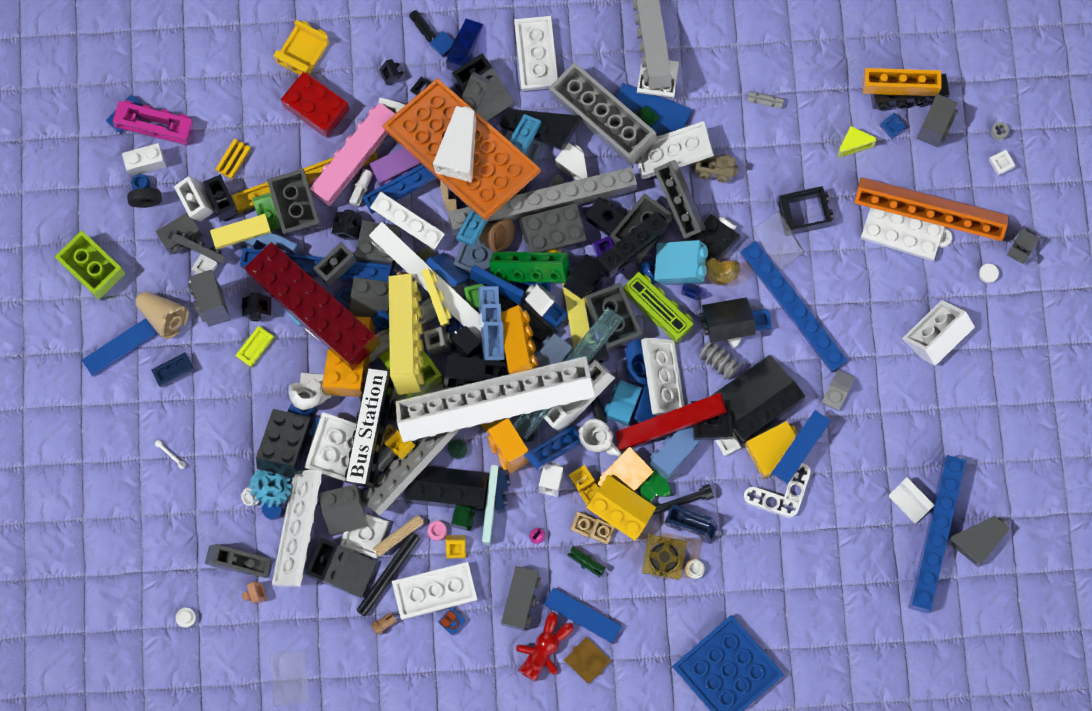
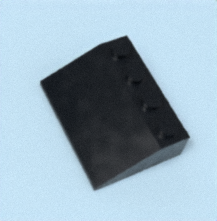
M770 355L712 394L720 393L723 400H730L733 433L741 445L798 406L806 397L796 382Z

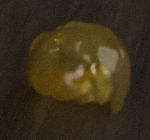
M712 258L705 264L707 269L706 276L717 286L729 284L739 276L741 270L740 263L737 260L722 262Z

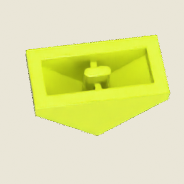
M850 126L838 151V158L874 147L875 137Z

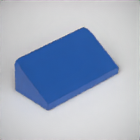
M645 384L634 417V422L637 423L656 417V415L652 414L648 384Z

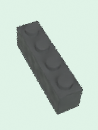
M676 160L654 168L653 170L684 239L706 230Z

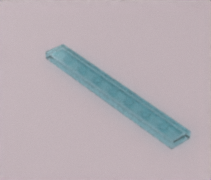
M607 307L564 361L586 356L589 363L624 319ZM552 407L533 411L529 414H521L513 423L517 433L527 440Z

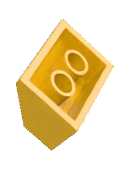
M610 475L606 476L586 506L587 509L634 541H636L656 509L650 502Z

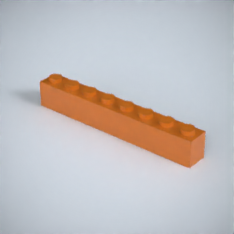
M860 177L855 195V204L998 241H1003L1008 226V215L862 177Z

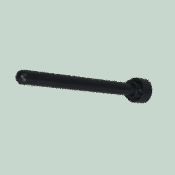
M710 484L703 485L698 492L655 506L656 509L652 515L669 510L672 505L681 506L701 498L702 500L706 499V501L713 499L714 495Z

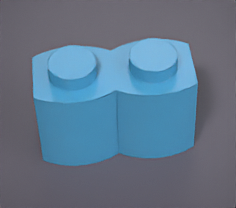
M620 380L618 385L615 384L611 395H614L612 402L608 401L605 408L607 419L629 426L642 393V388Z

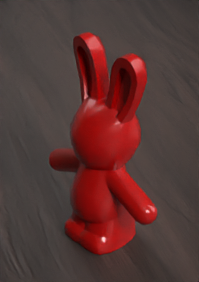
M550 612L547 615L543 633L537 637L535 647L521 644L516 646L517 652L529 654L525 662L518 669V672L534 682L537 680L544 665L552 675L557 674L558 670L549 658V655L556 652L559 642L572 633L574 628L573 624L566 623L553 634L558 620L555 612Z

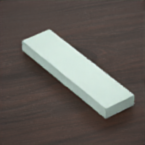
M492 465L490 468L482 536L483 545L489 546L491 544L496 484L499 474V466Z

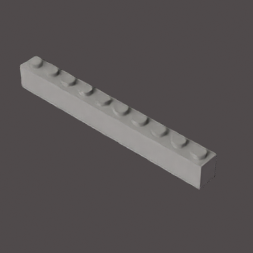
M629 167L514 195L489 218L487 224L497 223L504 219L516 221L522 217L575 203L576 205L593 202L599 197L605 199L636 191L637 182L633 168ZM470 207L448 212L453 236L458 234L471 210Z

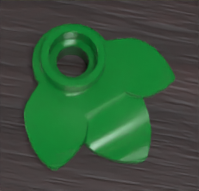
M655 470L649 476L650 480L645 481L641 485L640 494L642 498L650 503L655 495L660 497L671 495V489L667 480Z

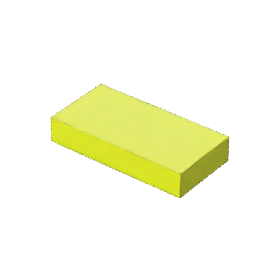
M258 325L235 356L249 367H252L272 342L274 336Z

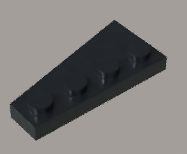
M508 109L500 122V126L514 132L524 114L541 120V126L533 139L564 150L582 119L580 115Z

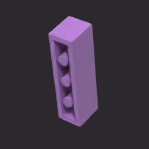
M401 148L370 163V168L381 187L418 167L421 163L405 148Z

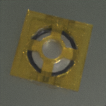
M648 534L641 574L652 575L654 578H662L663 580L674 579L680 581L687 541Z

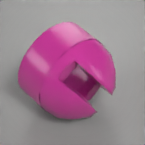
M534 528L530 531L529 537L531 542L540 544L544 541L545 533L541 528ZM538 531H540L541 533L539 534V536L536 539H534L533 537L536 535Z

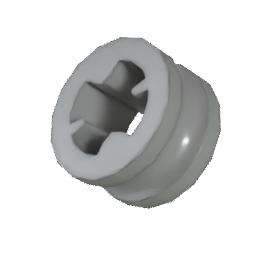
M1003 122L995 123L990 132L992 138L997 141L1004 140L1008 135L1009 127ZM1002 128V133L998 135L997 130Z

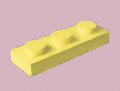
M429 268L422 270L421 272L440 325L446 326L451 324L449 321L452 318L448 307H444L443 301L445 297L442 290L437 288L436 283L439 281L435 271L432 272Z

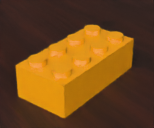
M356 317L374 333L375 326L371 317ZM328 349L322 384L327 395L360 397L364 390V377L369 368L371 354L352 371Z

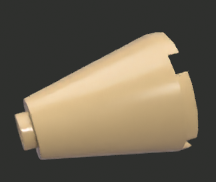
M148 291L140 293L136 297V307L161 337L165 339L173 338L180 332L178 328L181 324L183 326L186 324L189 311L184 305Z

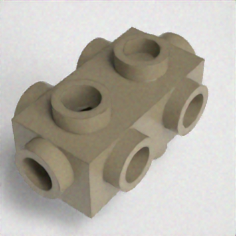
M723 154L694 162L692 169H695V174L700 179L708 180L709 177L717 178V181L720 183H727L728 180L732 181L733 176L736 177L738 165H735V158Z

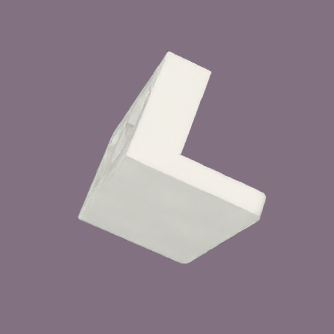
M905 478L888 496L914 524L935 506L908 478Z

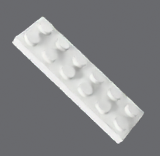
M316 469L300 470L296 472L295 478H292L291 494L288 498L272 585L300 587L304 564L307 559L308 543L310 542L311 527L314 522L315 506L318 502L317 496L321 484L322 471Z

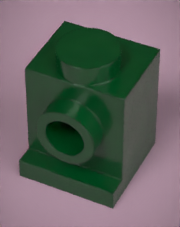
M455 505L451 521L452 527L471 532L476 512H472L471 508Z

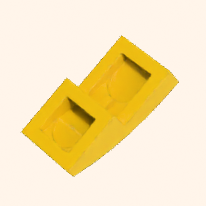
M391 424L386 427L383 444L390 448L400 459H403L415 445L411 441L403 442L400 432Z
M583 465L568 476L587 506L599 487L587 467Z

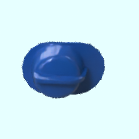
M633 340L626 348V374L636 383L648 384L641 340Z

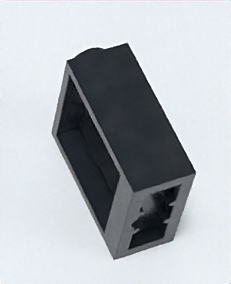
M823 186L778 196L777 203L786 236L831 226L834 214L833 210L828 207L829 195L827 191L824 192ZM818 197L823 221L794 226L789 203Z

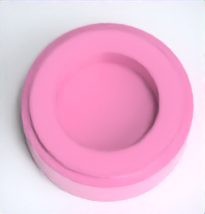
M433 521L429 524L427 532L432 540L441 541L447 535V528L443 522Z

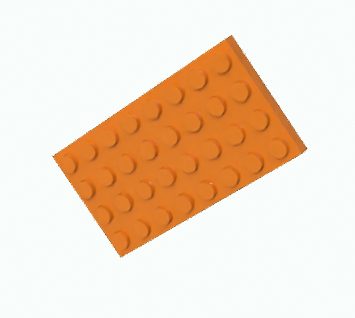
M436 78L384 123L382 127L477 215L486 221L541 172L540 168L474 111L477 121L472 181L468 182L435 173L433 162L456 106L471 108L442 81Z

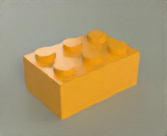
M509 418L488 429V446L494 455H498V462L504 471L507 470L511 474L529 463V460L525 457L528 449Z

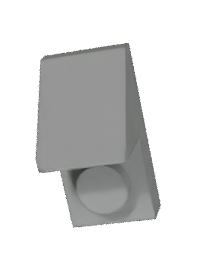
M838 369L824 396L822 404L839 412L855 377Z

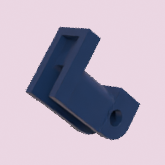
M677 505L671 506L664 522L667 527L678 531L683 529L697 534L708 544L712 543L718 528L711 517L694 513Z

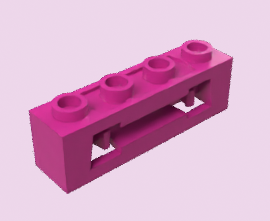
M128 100L118 102L113 119L115 128L183 145H188L193 127L192 119L187 115H174L164 109L161 111L154 110L153 107L148 105L138 106ZM136 115L140 116L141 119L169 125L170 131L166 130L167 128L163 126L137 120Z

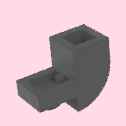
M1023 226L1007 256L1024 264L1038 241L1040 234Z

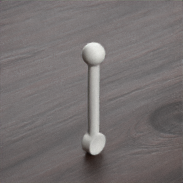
M161 440L155 441V446L160 447L178 464L177 466L180 469L185 468L186 463L177 459L162 445Z

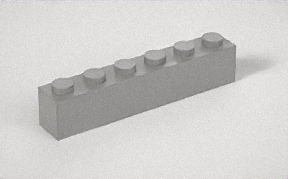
M632 0L633 11H637L634 14L635 25H639V28H637V38L641 39L639 51L644 55L641 56L642 67L646 68L643 71L644 82H648L649 89L671 87V69L660 1Z

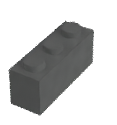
M515 566L501 621L502 626L525 631V627L530 626L532 616L529 615L530 607L534 608L537 598L533 596L535 588L539 589L541 577H538L539 571Z

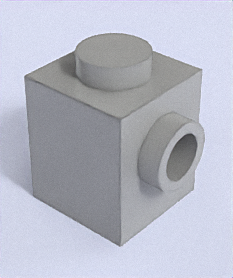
M438 327L423 332L426 348L433 355L452 350V335L444 328Z

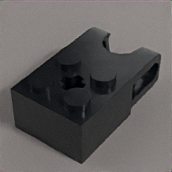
M453 353L447 356L443 388H454L509 375L508 365L505 362L485 361L480 356H471L469 358L463 357L459 353Z

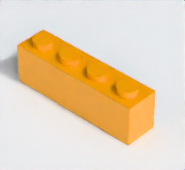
M865 68L862 76V94L936 96L941 90V70Z
M519 305L501 312L504 349L509 374L534 369L539 365L534 354L536 347L531 339L533 332L528 323L530 316Z

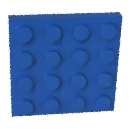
M732 615L672 666L710 711H744L784 675Z

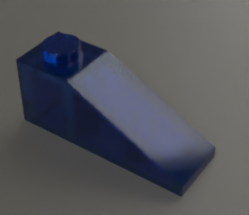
M465 19L447 57V69L455 71L470 61L483 28L482 23Z

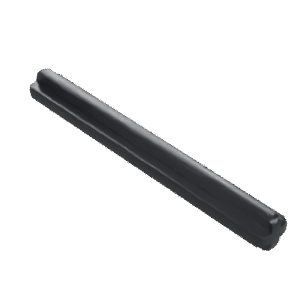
M412 532L361 602L357 608V612L360 615H367L420 540L417 534Z

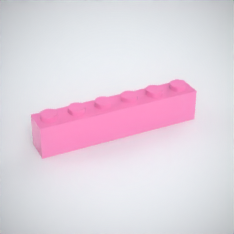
M380 102L376 107L373 106L370 109L369 116L365 121L362 120L358 124L357 131L353 135L348 136L344 147L335 152L331 163H327L322 169V174L318 178L316 177L310 184L311 194L328 207L332 205L388 135L382 125L393 117L395 113Z

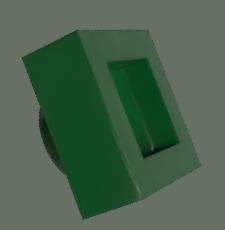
M646 105L636 114L649 127H652L659 120V117Z

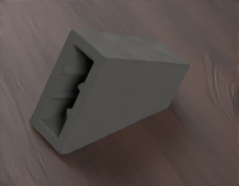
M993 516L953 535L947 542L979 567L1010 528L1004 519Z

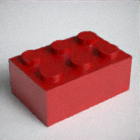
M304 71L280 99L286 110L326 138L329 137L350 111L348 102Z

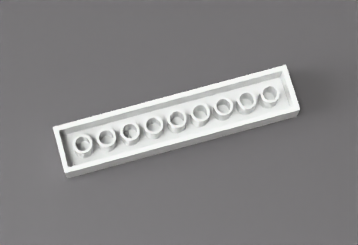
M586 356L396 401L397 425L403 442L415 441L427 436L432 437L444 432H453L465 427L469 428L482 423H491L495 420L511 418L520 414H529L533 411L549 409L558 405H567L571 402L588 400L595 397Z

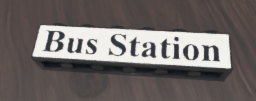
M368 368L364 377V390L360 396L361 405L356 416L357 425L356 430L353 432V445L349 452L350 460L345 471V482L352 485L357 484V486L374 488L394 383L390 377L389 370Z

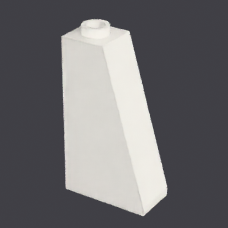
M456 106L433 162L435 173L468 182L472 181L477 119L474 110L471 108Z

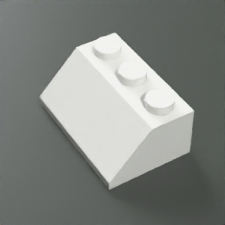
M941 300L902 339L923 360L935 366L975 326L966 311Z

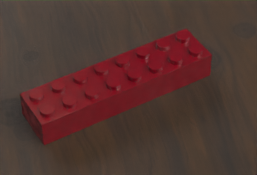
M272 242L244 267L249 277L352 371L380 345L377 336Z

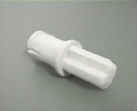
M367 169L362 170L358 182L354 184L355 189L349 200L350 204L354 206L360 205L363 199L362 196H364L365 192H368L367 187L374 175L373 172Z

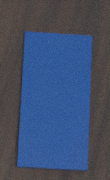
M622 83L616 97L635 115L645 105L648 106L659 117V120L651 127L656 132V136L685 128L692 111L691 108L656 95L637 93V88Z

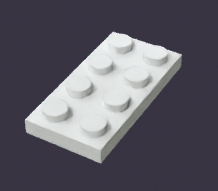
M551 16L514 19L521 90L549 89L558 79Z
M702 121L658 136L657 141L637 160L641 178L646 179L655 176L654 168L676 160L678 166L682 167L714 156L705 122Z
M870 208L860 239L934 261L944 226Z
M642 339L641 343L652 414L662 415L683 407L684 400L674 340Z
M468 562L392 581L401 620L478 601Z

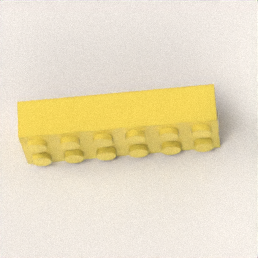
M411 273L389 276L390 377L398 395L421 392V384H424V375L421 373L424 361L420 351H423V341L420 339V335L423 334L422 323H420L423 313L422 308L419 307V302H422V293L418 291L417 280L414 281Z

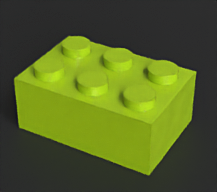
M82 230L54 256L98 300L126 274Z

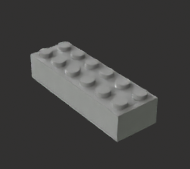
M575 62L549 87L551 96L572 115H580L581 123L631 166L657 141L656 132Z

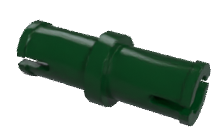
M575 546L567 554V557L579 563L581 568L588 569L599 578L606 570L605 566L592 559L593 556L590 554L586 555Z

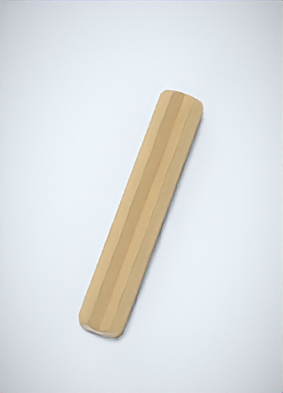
M416 515L373 548L376 555H383L423 525V519Z

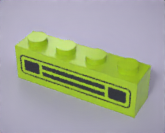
M638 272L623 286L626 296L677 344L693 329L692 318L687 313L683 314L673 300L669 301L661 288H655L651 284V279L646 274L642 275Z

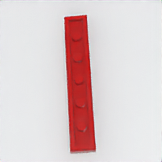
M717 393L616 431L615 436L619 450H627L629 447H635L726 413L722 394Z

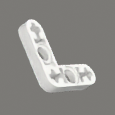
M805 463L801 464L798 470L803 468L807 474L802 476L800 482L792 481L793 478L795 480L798 478L799 473L796 472L788 483L784 497L756 487H749L744 493V501L750 506L786 518L796 516L810 476L809 466ZM794 485L801 489V493L797 496L792 495L790 492V488ZM755 492V496L761 498L762 494L765 495L762 505L758 504L760 502L759 499L754 498L753 501H750V497L747 494ZM769 497L774 498L777 502L773 508L768 507L765 503ZM780 500L784 501L782 504L783 506L788 507L789 504H792V508L795 509V511L787 513V509L781 507L780 511L777 510L780 505Z

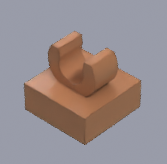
M262 582L247 584L248 591L242 593L244 601L248 600L252 601V603L268 601Z

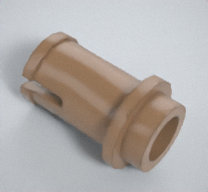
M389 612L379 620H374L371 627L376 635L379 633L383 634L382 631L397 623V621L392 616V613Z

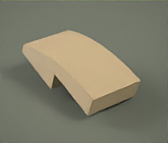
M576 512L569 530L608 545L615 527L602 520Z

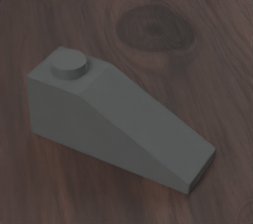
M214 544L209 545L205 564L267 578L271 559Z

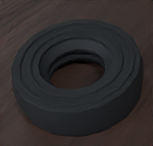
M140 188L130 191L127 195L128 204L132 207H152L161 203L162 194L160 190L155 188Z

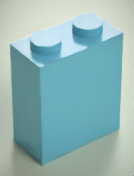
M699 240L657 243L654 280L662 285L704 282V276L707 273L705 266L706 257L708 256L707 246Z

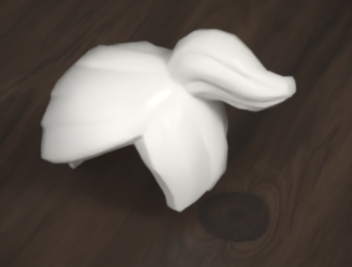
M315 378L306 385L293 383L289 386L288 394L290 401L296 408L301 410L314 408L331 398V395L322 393V385Z
M590 419L579 429L580 442L587 450L596 453L605 451L609 455L618 457L622 455L616 445L612 443V431L609 430L607 424L602 420Z

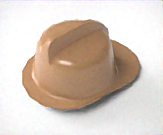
M504 219L497 223H488L478 239L482 240L483 245L494 253L504 250L514 240L515 225L510 219Z

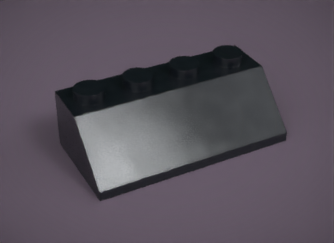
M426 466L407 486L406 501L411 504L455 508V505L471 508V510L484 511L489 473Z

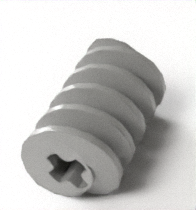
M709 340L701 350L699 358L701 360L706 358L705 364L709 365L712 363L711 369L715 370L718 368L717 374L724 373L723 379L726 380L739 369L742 363L735 365L737 358L729 360L731 353L724 355L725 348L718 350L720 344L717 343L713 346V342L710 343Z

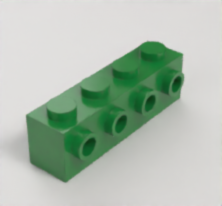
M495 252L489 261L491 274L506 282L562 283L567 281L570 274L566 252Z

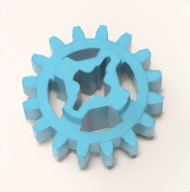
M256 470L254 476L252 475L250 479L251 483L248 488L253 489L250 495L256 496L255 502L260 500L262 501L261 506L268 503V507L271 508L273 504L279 507L280 503H285L291 494L290 489L292 485L288 484L290 478H285L284 475Z

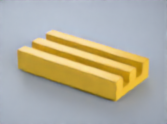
M234 138L217 165L216 172L232 180L250 152L251 147L244 145V143ZM238 146V147L236 148L235 152L233 153L232 157H231L230 160L228 161L227 165L225 166L224 170H222V168H223L224 165L226 164L227 160L229 159L230 155H231L232 152L234 151L235 147ZM241 149H244L230 174L227 173Z

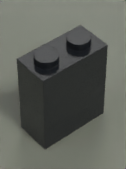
M747 297L702 305V313H699L700 322L703 324L704 335H708L710 343L756 335L755 320Z

